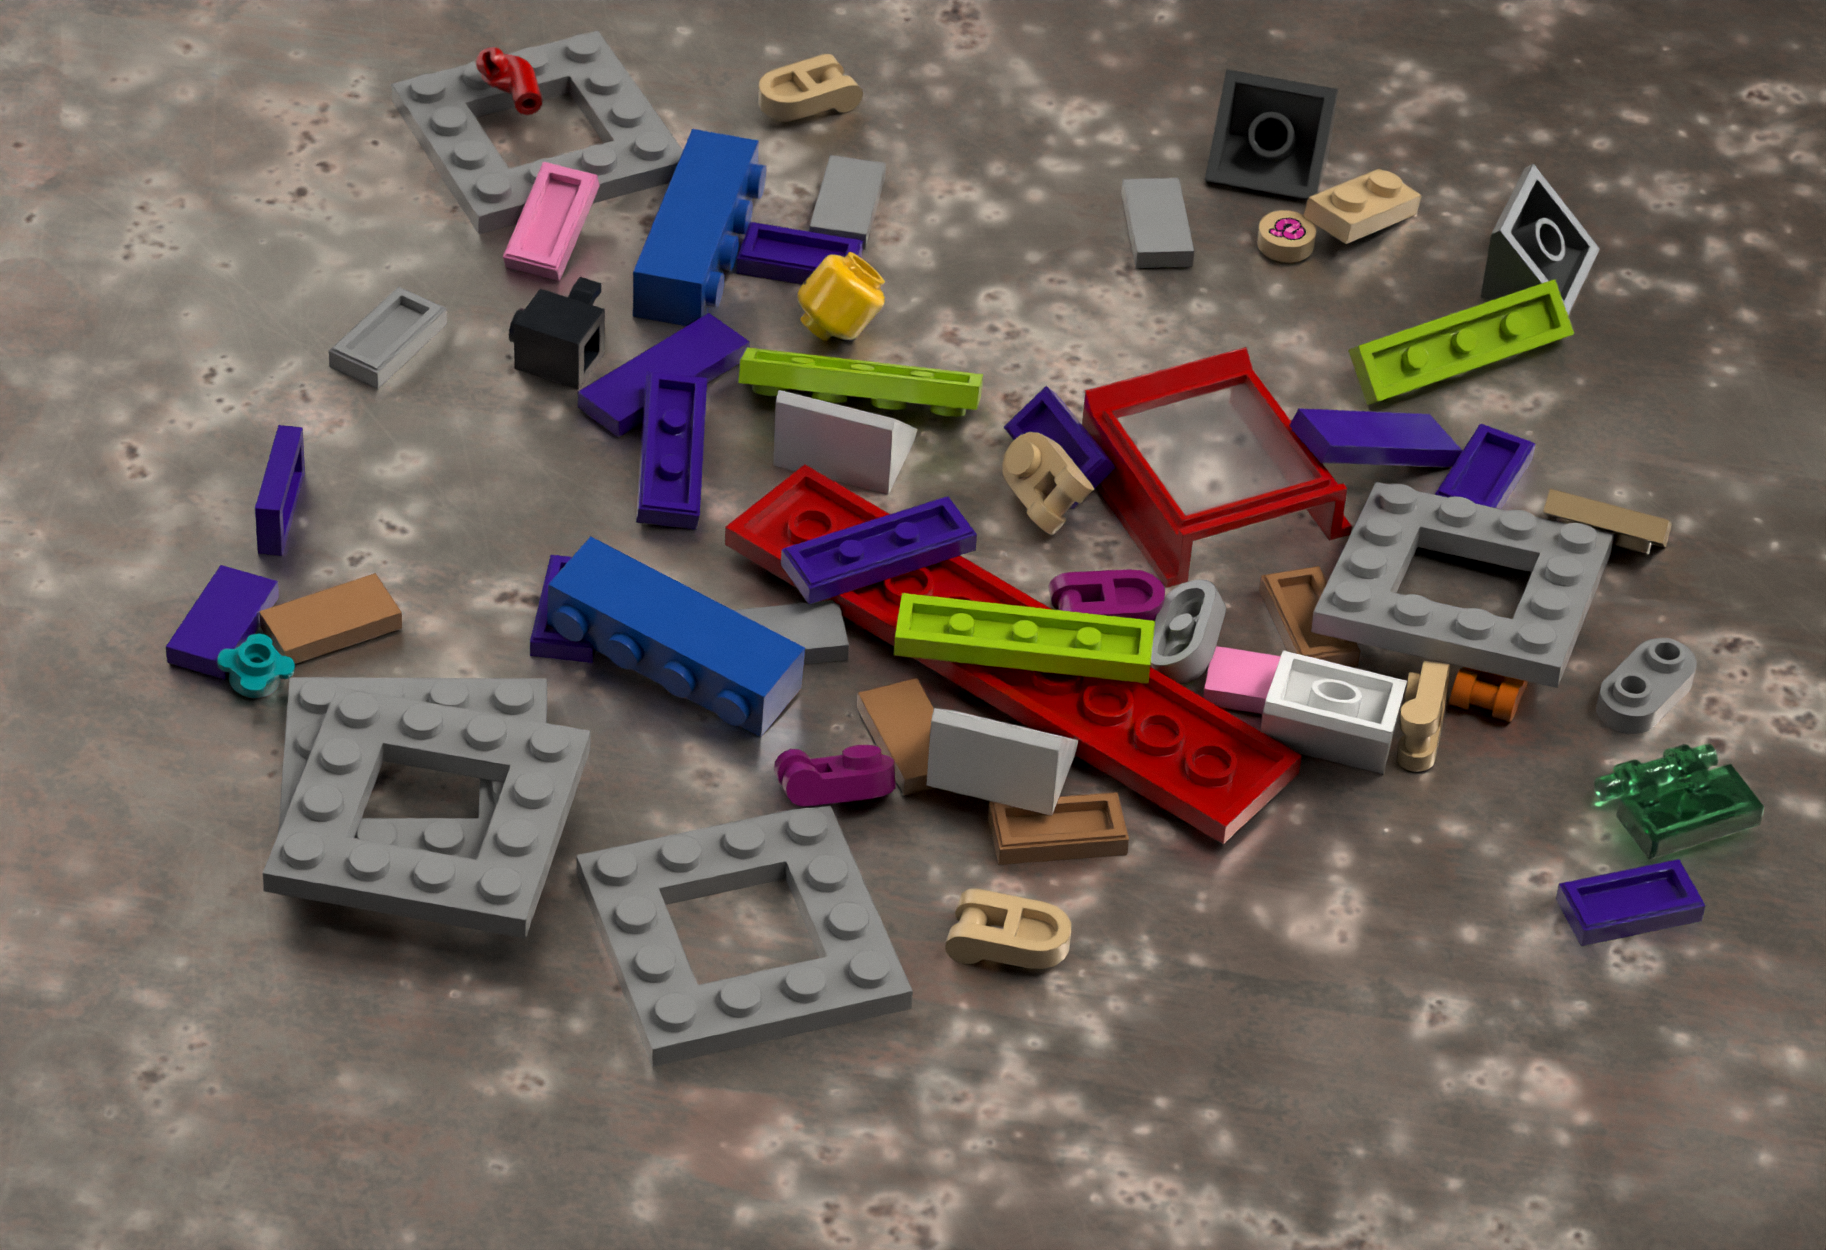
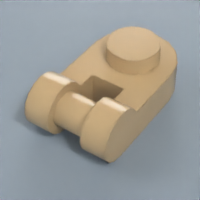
M822 54L765 73L759 80L758 105L763 113L780 122H793L832 108L841 113L849 112L859 105L863 97L861 87L852 77L844 76V68L830 54Z
M1028 432L1018 436L1011 442L1005 452L1002 469L1007 484L1028 509L1027 514L1031 520L1051 535H1054L1066 522L1064 514L1076 501L1081 504L1094 490L1093 485L1064 449L1054 440L1040 433Z
M1424 661L1421 673H1409L1405 703L1400 709L1399 722L1400 729L1405 735L1400 737L1397 749V762L1406 770L1422 772L1431 768L1435 763L1446 708L1450 664Z
M972 888L961 893L955 911L956 919L959 923L951 927L945 944V950L949 957L963 964H974L982 959L1026 968L1045 969L1057 965L1068 954L1071 939V922L1065 912L1052 904ZM992 925L1000 926V927H1003V929L995 928V927H991V926H992Z

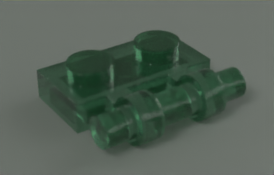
M1709 743L1694 748L1687 744L1666 749L1663 757L1641 763L1636 759L1615 765L1613 773L1597 777L1594 780L1596 795L1602 802L1621 797L1616 817L1648 860L1761 824L1764 811L1763 804L1732 764L1715 768L1718 764L1716 750Z

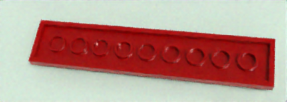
M804 464L725 527V545L796 587L781 566V551L783 548L890 514ZM961 555L821 600H833L838 603L844 617L892 646L895 644L902 593L1051 609ZM914 658L1027 727L1078 740L1075 753L1077 757L1222 844L1229 840L1300 772L1302 755L1150 667L1149 682L1140 683Z

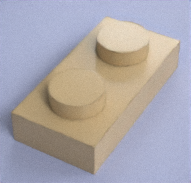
M1377 169L1309 197L1303 217L1345 244H1348L1416 215L1422 195L1403 184L1401 178L1397 175Z
M1549 489L1543 511L1547 516L1557 518V522L1566 524L1582 523L1594 529L1616 534L1613 545L1644 554H1649L1652 544L1666 547L1672 523L1667 519L1554 489Z

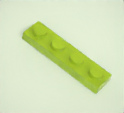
M1554 279L1348 349L1368 406L1574 335V331L1557 282Z
M747 347L740 359L738 383L753 385V392L768 396H777L779 390L788 392V389L812 391L813 399L829 403L846 402L848 396L871 398L872 406L883 409H905L907 402L931 405L930 411L938 415L964 416L966 415V409H978L981 399L983 374Z
M902 593L895 634L894 655L1148 683L1155 621Z

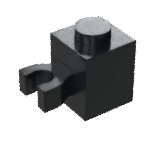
M579 277L568 297L540 289L525 309H518L513 316L509 328V340L514 343V369L579 390L605 354V309L593 306L594 301L601 293V283Z

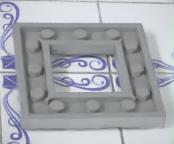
M599 31L578 34L568 39L537 47H527L520 51L509 53L527 60L533 67L542 100L569 93L603 141V144L592 145L551 158L539 159L517 167L509 168L476 119L480 116L515 108L512 95L487 85L476 68V61L431 74H422L412 79L391 84L393 104L478 234L517 224L543 162L597 175L600 187L593 203L670 183L683 152V149Z
M1375 482L1314 609L1311 632L1558 688L1611 555L1614 534L1595 530L1591 526L1582 523L1566 524L1534 517L1531 513L1523 510L1507 511L1479 505L1463 497L1447 498L1415 491L1412 487L1404 484L1388 485ZM1417 547L1532 572L1513 619L1492 615L1488 611L1479 608L1465 609L1430 601L1421 595L1398 594V588Z
M289 677L278 833L337 687L547 723V679ZM480 778L478 818H361L354 838L477 860L504 782Z
M337 687L264 868V892L526 938L591 749V731ZM383 761L504 782L477 860L354 838Z
M830 804L800 807L576 855L578 879L652 1067L912 1009L913 990ZM786 879L819 958L698 985L666 905Z

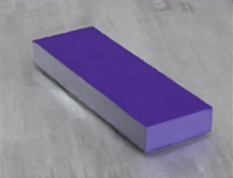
M708 313L578 391V408L617 437H620L643 422L647 371L707 378L708 383L738 365L746 348H750V341Z
M647 371L644 391L636 523L697 530L701 504L707 378Z
M1298 408L1289 425L1320 463L1448 468L1453 467L1462 452V449L1430 414Z
M949 496L783 548L781 551V566L807 603L812 604L976 551L977 534Z

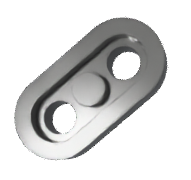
M1202 579L1192 580L1174 588L1165 596L1164 605L1155 619L1151 667L1180 684L1189 683L1199 678L1205 672L1214 655L1226 614V605L1212 582Z
M1654 638L1641 643L1602 682L1596 706L1597 714L1601 721L1609 728L1626 734H1639L1652 729L1690 691L1697 666L1693 652L1684 644L1670 638Z

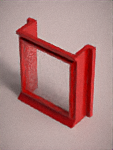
M1247 347L1085 390L1082 425L1116 466L1096 488L1166 588L1188 582L1193 541L1305 509L1329 541L1351 534L1352 525L1344 516L1347 487L1344 483L1338 484L1323 463H1320L1292 431V428L1289 426L1291 420L1254 372Z

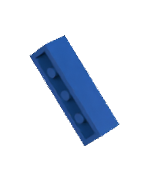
M697 129L691 130L633 271V317L688 326L706 315L710 306L719 307L725 281L723 272L724 270L732 271L734 269L739 247L738 234H746L752 218L753 202L751 200L752 198L761 199L765 187L767 170L766 165L758 164V140Z
M591 536L548 584L547 625L556 629L559 634L568 640L580 641L584 639L589 641L593 645L594 650L608 656L619 667L632 669L661 684L671 694L680 698H687L716 713L724 722L730 725L741 726L762 737L802 688L805 647Z

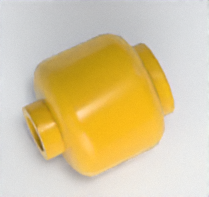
M849 252L845 257L834 254L828 255L801 285L797 293V299L805 311L800 320L809 331L823 341H828L832 335L842 340H854L882 309L885 297L880 287L884 284V280L871 265L854 253Z

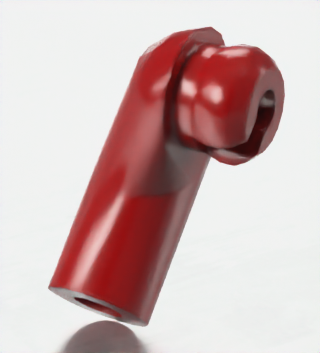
M488 47L479 53L476 59V68L487 85L511 94L514 106L520 114L532 115L541 109L543 100L533 67L527 60L515 55L504 54L497 47Z

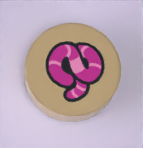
M1288 210L1271 212L1265 215L1259 223L1257 246L1265 256L1274 261L1282 263L1298 262L1312 254L1315 244L1316 227L1314 223L1304 218L1301 213Z

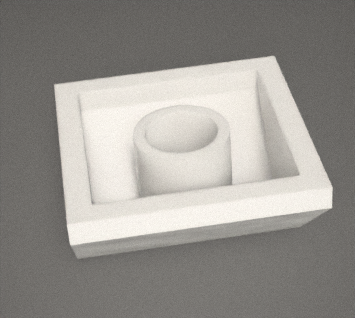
M779 390L775 408L773 466L797 471L806 464L833 481L889 495L915 441L917 428L894 418Z
M1283 651L1265 700L1261 732L1299 754L1384 774L1407 681Z
M934 708L930 728L926 785L1052 816L1075 756L1078 740L963 712Z

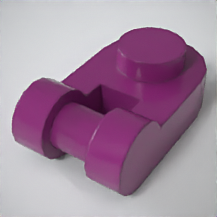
M1142 570L1067 572L1055 576L1048 586L1052 606L1061 611L1155 621L1157 614L1164 605L1165 588L1162 582L1153 574Z
M855 745L844 749L842 755L810 759L805 752L799 749H790L781 753L774 764L777 780L782 785L789 800L798 806L807 807L871 799L887 795L896 789L894 759L881 754V749L873 745Z

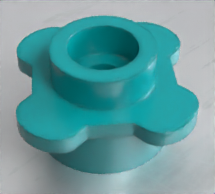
M252 634L239 647L223 649L218 655L217 664L222 671L229 672L230 685L236 692L250 698H262L271 695L277 690L280 685V679H289V677L293 676L295 670L293 659L288 656H282L272 645L273 641L269 636Z

